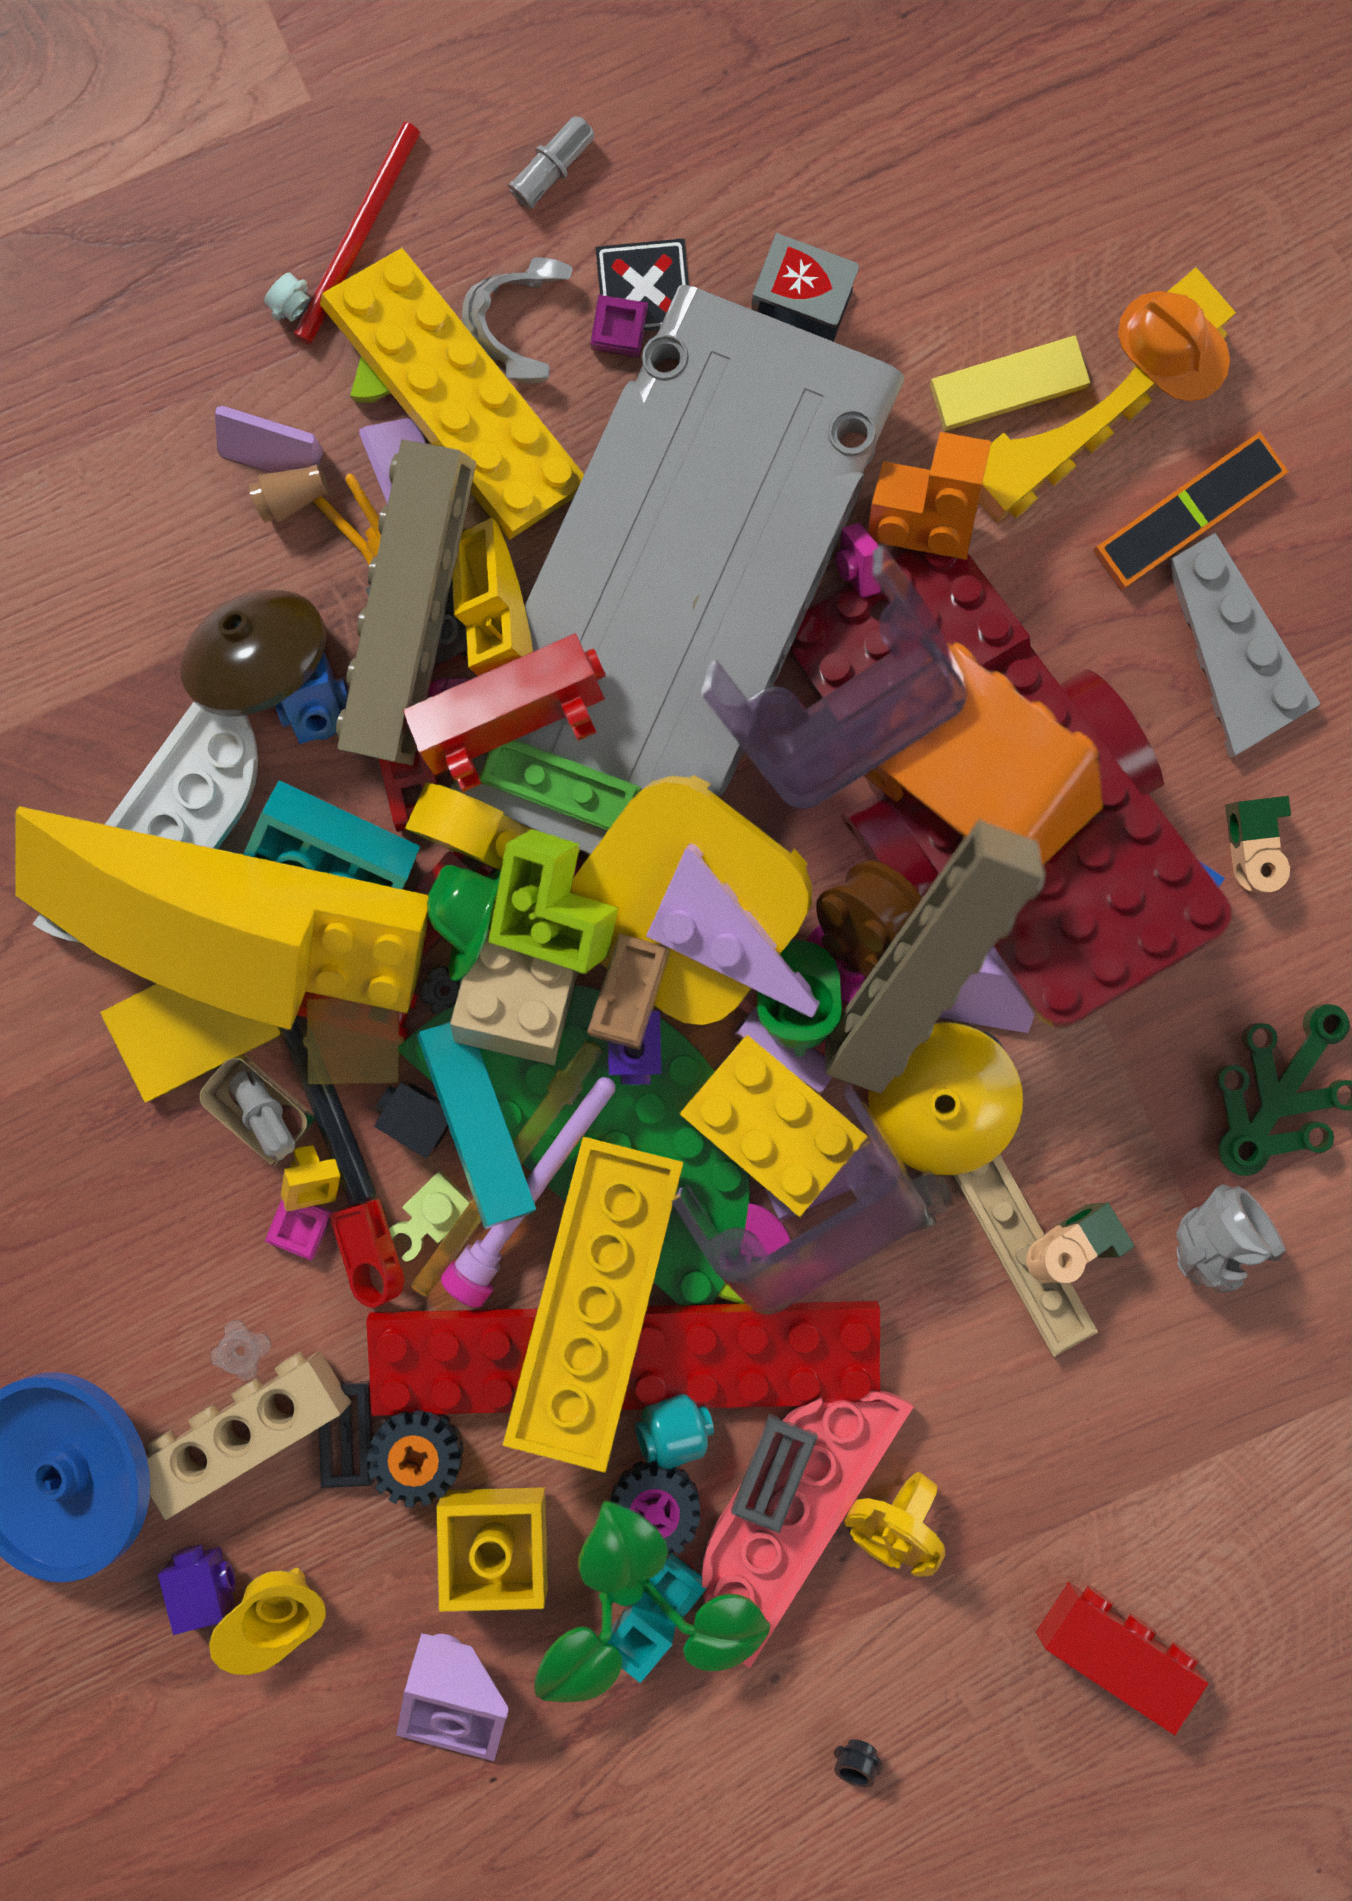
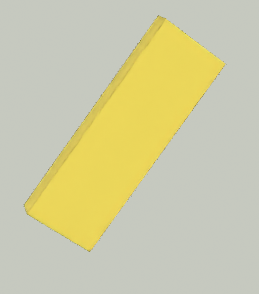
M1076 335L933 378L929 385L945 432L1086 389L1090 384V380Z

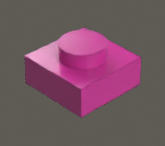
M857 523L843 527L841 532V550L836 553V564L840 576L845 581L849 580L863 598L880 592L883 551L863 526Z

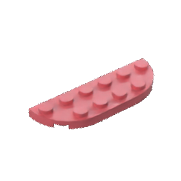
M870 1390L860 1400L874 1401L880 1399V1402H849L840 1400L833 1403H822L823 1401L819 1397L803 1406H797L782 1421H789L797 1424L801 1429L814 1431L817 1433L818 1438L780 1533L731 1514V1507L739 1487L716 1522L706 1544L703 1557L702 1587H707L703 1593L705 1603L725 1594L745 1596L758 1605L764 1617L771 1625L769 1633L761 1646L752 1656L742 1662L747 1667L751 1668L913 1409L912 1403L887 1391L880 1390L878 1392ZM775 1432L746 1507L753 1509L783 1435L779 1432ZM796 1439L792 1441L764 1511V1514L772 1517L802 1443L801 1441Z

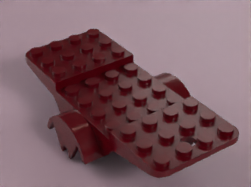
M909 549L882 565L879 593L862 598L853 585L850 584L807 610L789 652L854 756L940 642H946L950 645L954 643L963 645L974 656L978 665L990 674L998 672L1005 676L1012 683L1017 694L1031 704L1034 701L1043 704L1051 711L1059 725L1072 734L1074 732L1082 733L1096 746L1099 752L1096 759L1100 769L1102 809L1042 866L1045 870V879L1040 892L1034 899L1026 901L1017 913L1010 932L1005 937H999L989 950L1042 1022L1055 1028H1066L1077 1024L1218 940L1227 932L1232 919V907L1227 897L1149 795L1164 785L1163 775L1144 731L1128 706L1101 676L1091 670H1083L1059 684L1031 647V639L1028 632L969 554L965 560ZM882 600H890L898 605L899 612L892 620L880 622L871 616L870 611L872 607ZM866 778L874 795L842 813L840 816L845 824L849 823L852 826L867 860L877 861L891 867L905 877L924 898L966 837L903 787L904 796L895 802Z

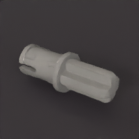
M572 117L546 146L539 145L535 149L537 155L508 184L510 192L518 202L531 210L558 179L564 180L568 176L566 169L595 137L591 126L581 117Z
M250 1070L249 1076L253 1081V1084H251L246 1071H242L235 1075L229 1084L231 1093L235 1096L244 1113L242 1122L247 1130L255 1133L266 1155L271 1156L275 1161L283 1160L287 1154L292 1153L295 1149V1142L281 1118L283 1108L277 1100L271 1098L261 1076L254 1070Z

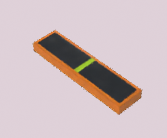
M1259 431L1093 549V552L1122 591L1283 478L1289 471Z

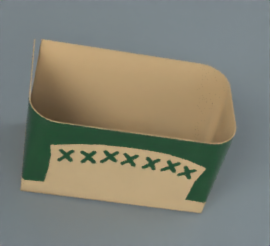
M247 1056L229 1059L220 1066L200 1091V1102L206 1110L271 1165L276 1161L271 1156L265 1154L255 1133L246 1129L242 1122L244 1113L241 1107L235 1104L229 1095L231 1079L242 1071L250 1072V1070H254L261 1076L264 1086L272 1099L277 1100L280 1105H290L298 1110L302 1118V1127L298 1135L293 1138L295 1144L316 1121L315 1116Z

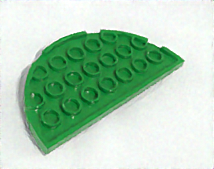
M575 985L555 1065L479 1048L518 1159L532 1172L597 1080L603 1077L610 1078L615 1084V1092L583 1137L683 1162L653 1282L679 1305H711L726 1282L738 1255L745 1231L749 1205V1174L680 1115L681 1111L715 1071L682 1033L660 1017L661 1074H651V1084H620V1075H609L608 1041L589 1036L588 1034L601 990ZM455 1005L436 1015L416 1030L397 1049L402 1056L432 1083L433 1081L417 1035L419 1031L450 1023ZM583 1137L547 1185L565 1203Z

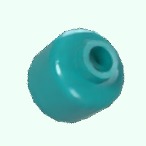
M680 1394L644 1407L641 1413V1421L635 1423V1433L640 1450L647 1463L654 1461L662 1469H671L705 1456L708 1447L707 1436L714 1434V1426L706 1406L697 1407L689 1396Z

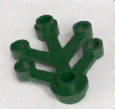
M1319 1004L1311 1007L1306 1012L1303 1018V1029L1307 1037L1279 1079L1277 1078L1272 1053L1278 1041L1276 1030L1266 1023H1252L1244 1029L1242 1042L1245 1048L1250 1051L1260 1107L1251 1121H1249L1243 1093L1249 1086V1075L1244 1068L1237 1065H1224L1216 1071L1214 1083L1216 1088L1222 1093L1229 1128L1220 1138L1218 1155L1221 1163L1227 1170L1237 1175L1250 1176L1260 1172L1267 1165L1270 1156L1303 1149L1315 1153H1323L1332 1147L1334 1133L1327 1124L1321 1122H1307L1302 1125L1299 1131L1268 1134L1280 1117L1331 1107L1345 1111L1352 1110L1351 1080L1339 1079L1333 1081L1328 1087L1296 1093L1328 1044H1337L1347 1036L1350 1022L1348 1015L1342 1008L1333 1004ZM1328 1015H1332L1337 1021V1028L1331 1034H1328L1323 1028V1021ZM1259 1028L1263 1029L1267 1035L1265 1045L1260 1048L1255 1046L1252 1040L1253 1033ZM1233 1070L1238 1074L1239 1083L1237 1087L1230 1090L1225 1086L1224 1077L1229 1071ZM1342 1086H1347L1351 1092V1098L1345 1104H1341L1337 1098V1092ZM1314 1128H1319L1323 1133V1140L1317 1146H1313L1309 1141V1134ZM1249 1141L1253 1146V1154L1250 1158L1242 1160L1238 1154L1239 1146L1243 1142Z

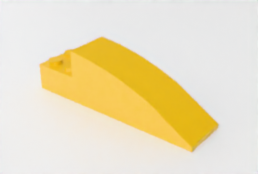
M21 806L15 812V896L95 953L129 971L194 1000L239 1016L291 1030L305 992L408 1013L420 974L429 917L427 909L429 895Z

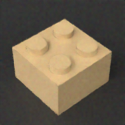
M488 930L478 959L470 972L462 980L450 1023L454 1042L555 1065L578 971L488 942L490 930Z

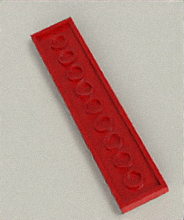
M842 1301L647 1306L621 1410H643L647 1405L656 1404L680 1394L689 1396L697 1407L706 1406L707 1408L803 1406L821 1397L822 1403H833L840 1400L849 1402H880V1399L874 1401L860 1400L870 1390L880 1392L879 1302ZM538 1308L369 1312L366 1319L372 1416L397 1415L405 1411L407 1413H414L415 1410L433 1414L511 1413Z

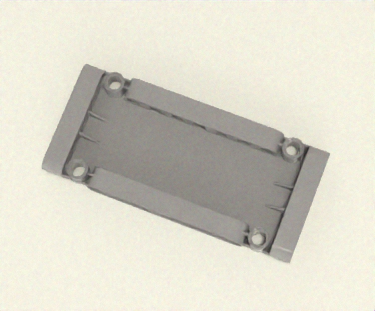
M681 285L675 293L657 335L650 339L644 347L642 354L643 366L636 381H629L618 399L525 604L533 652L574 633L577 634L584 652L592 648L595 649L607 676L597 681L605 700L586 708L597 733L577 741L567 717L516 740L635 784L642 789L654 779L658 780L668 776L691 777L695 775L711 783L708 790L721 797L733 777L841 537L842 529L846 526L864 482L865 475L863 471L874 458L877 440L900 392L905 377L898 369L883 361L689 285ZM666 359L679 361L676 369L671 372L663 373L656 370L659 363ZM851 432L860 433L866 438L862 445L855 448L845 447L839 441L844 435ZM699 595V598L693 610L694 599ZM489 752L472 759L479 777ZM454 780L451 787L455 791L503 811V815L531 829L579 843V851L589 856L608 832L483 784L462 792L458 781Z

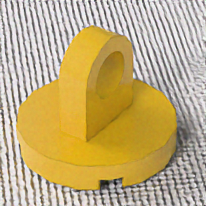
M916 1472L905 1482L892 1505L870 1498L857 1499L844 1520L846 1527L852 1528L850 1535L853 1537V1540L864 1551L891 1568L899 1569L902 1563L913 1566L911 1574L914 1576L933 1575L938 1571L946 1555L944 1545L938 1536L923 1523L934 1501L938 1486L921 1472Z

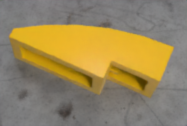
M492 517L462 532L452 577L454 616L466 626L468 667L477 676L533 652L528 619L519 582L499 523Z

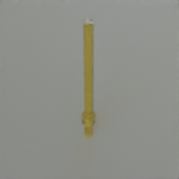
M586 1040L564 1071H557L546 1087L549 1093L514 1140L513 1145L521 1166L565 1104L572 1105L584 1088L581 1082L603 1053L602 1049L593 1042ZM474 1198L411 1284L417 1293L423 1296L430 1294L446 1268L455 1259L482 1220Z

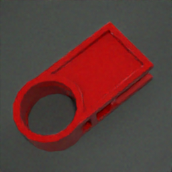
M380 1199L347 1207L329 1214L354 1297L362 1305L369 1308H376L399 1297L404 1287V1274ZM370 1265L379 1271L383 1279V1294L375 1289L370 1280Z

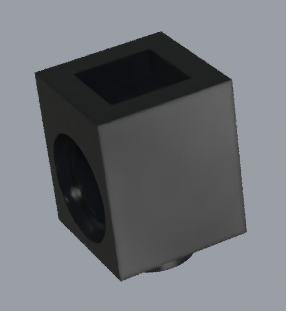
M408 1080L401 1082L398 1088L389 1085L374 1109L375 1112L381 1115L374 1125L375 1128L426 1159L434 1154L449 1129L439 1099Z

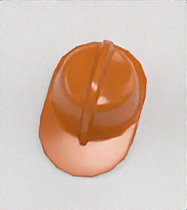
M1155 291L1139 296L1127 306L1120 318L1118 329L1121 348L1129 359L1162 391L1174 399L1192 402L1206 399L1221 387L1228 375L1230 363L1227 343L1218 329L1205 317L1203 310L1195 300L1184 294Z

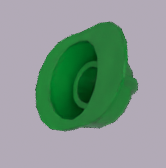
M446 865L440 870L429 892L427 900L429 921L434 929L452 944L448 968L449 977L455 982L462 980L470 972L482 950L490 924L494 900L498 892L500 870L487 877L469 869Z
M793 940L787 944L779 955L794 974L797 972L801 974L811 987L814 998L820 1002L813 1017L757 991V1008L761 1025L767 1030L770 1037L777 1044L787 1049H793L796 1057H803L806 1049H811L821 1044L840 1022L842 1012L840 974L836 961L826 949L813 942Z

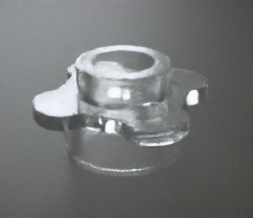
M234 1320L225 1326V1337L221 1340L218 1347L211 1351V1361L216 1367H222L231 1374H237L240 1380L248 1381L257 1375V1364L261 1356L270 1351L271 1341L266 1334L256 1335L247 1330L242 1321ZM238 1346L245 1348L244 1355L237 1353L236 1349Z

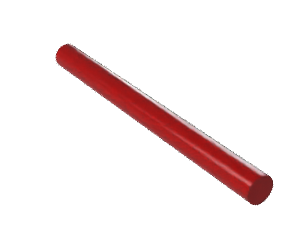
M402 123L293 333L297 339L306 344H312L327 315L320 305L322 293L343 282L347 277L421 134L420 130L411 123Z

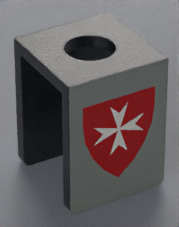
M776 233L752 295L751 310L834 342L853 292V283L859 265L854 261Z

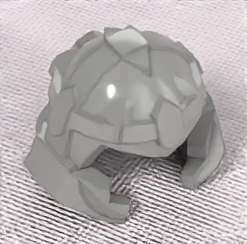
M1222 1184L1217 1187L1199 1208L1192 1209L1182 1218L1176 1232V1238L1179 1243L1178 1247H1176L1179 1269L1185 1277H1189L1199 1286L1205 1284L1206 1287L1213 1288L1215 1292H1232L1243 1286V1281L1248 1277L1246 1271L1240 1268L1243 1264H1261L1267 1259L1279 1261L1283 1252L1286 1251L1283 1240L1270 1217L1247 1190L1239 1186L1232 1188Z

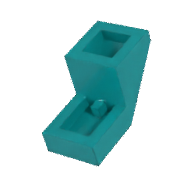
M673 1553L669 1554V1559H666L663 1569L656 1576L650 1578L652 1585L682 1618L707 1589V1587H702V1576ZM643 1592L639 1601L633 1605L625 1606L612 1627V1636L607 1644L617 1647L622 1657L621 1668L641 1683L673 1644L676 1625L648 1594Z

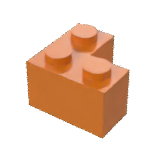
M940 432L931 470L883 461L871 505L868 534L876 543L966 560L992 441Z

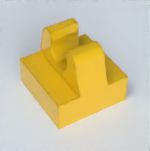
M314 1145L295 1148L292 1152L295 1161L291 1162V1168L284 1169L281 1196L286 1212L335 1202L340 1181L336 1160L331 1159L320 1162Z

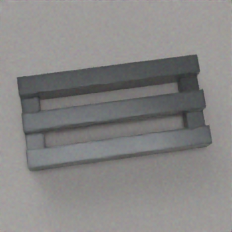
M769 1414L731 1507V1514L780 1533L818 1438L817 1433L809 1429H801L797 1424L789 1421L784 1422L779 1420V1417ZM775 1432H779L783 1435L753 1509L746 1507ZM796 1439L802 1443L772 1517L764 1514V1511L792 1441Z

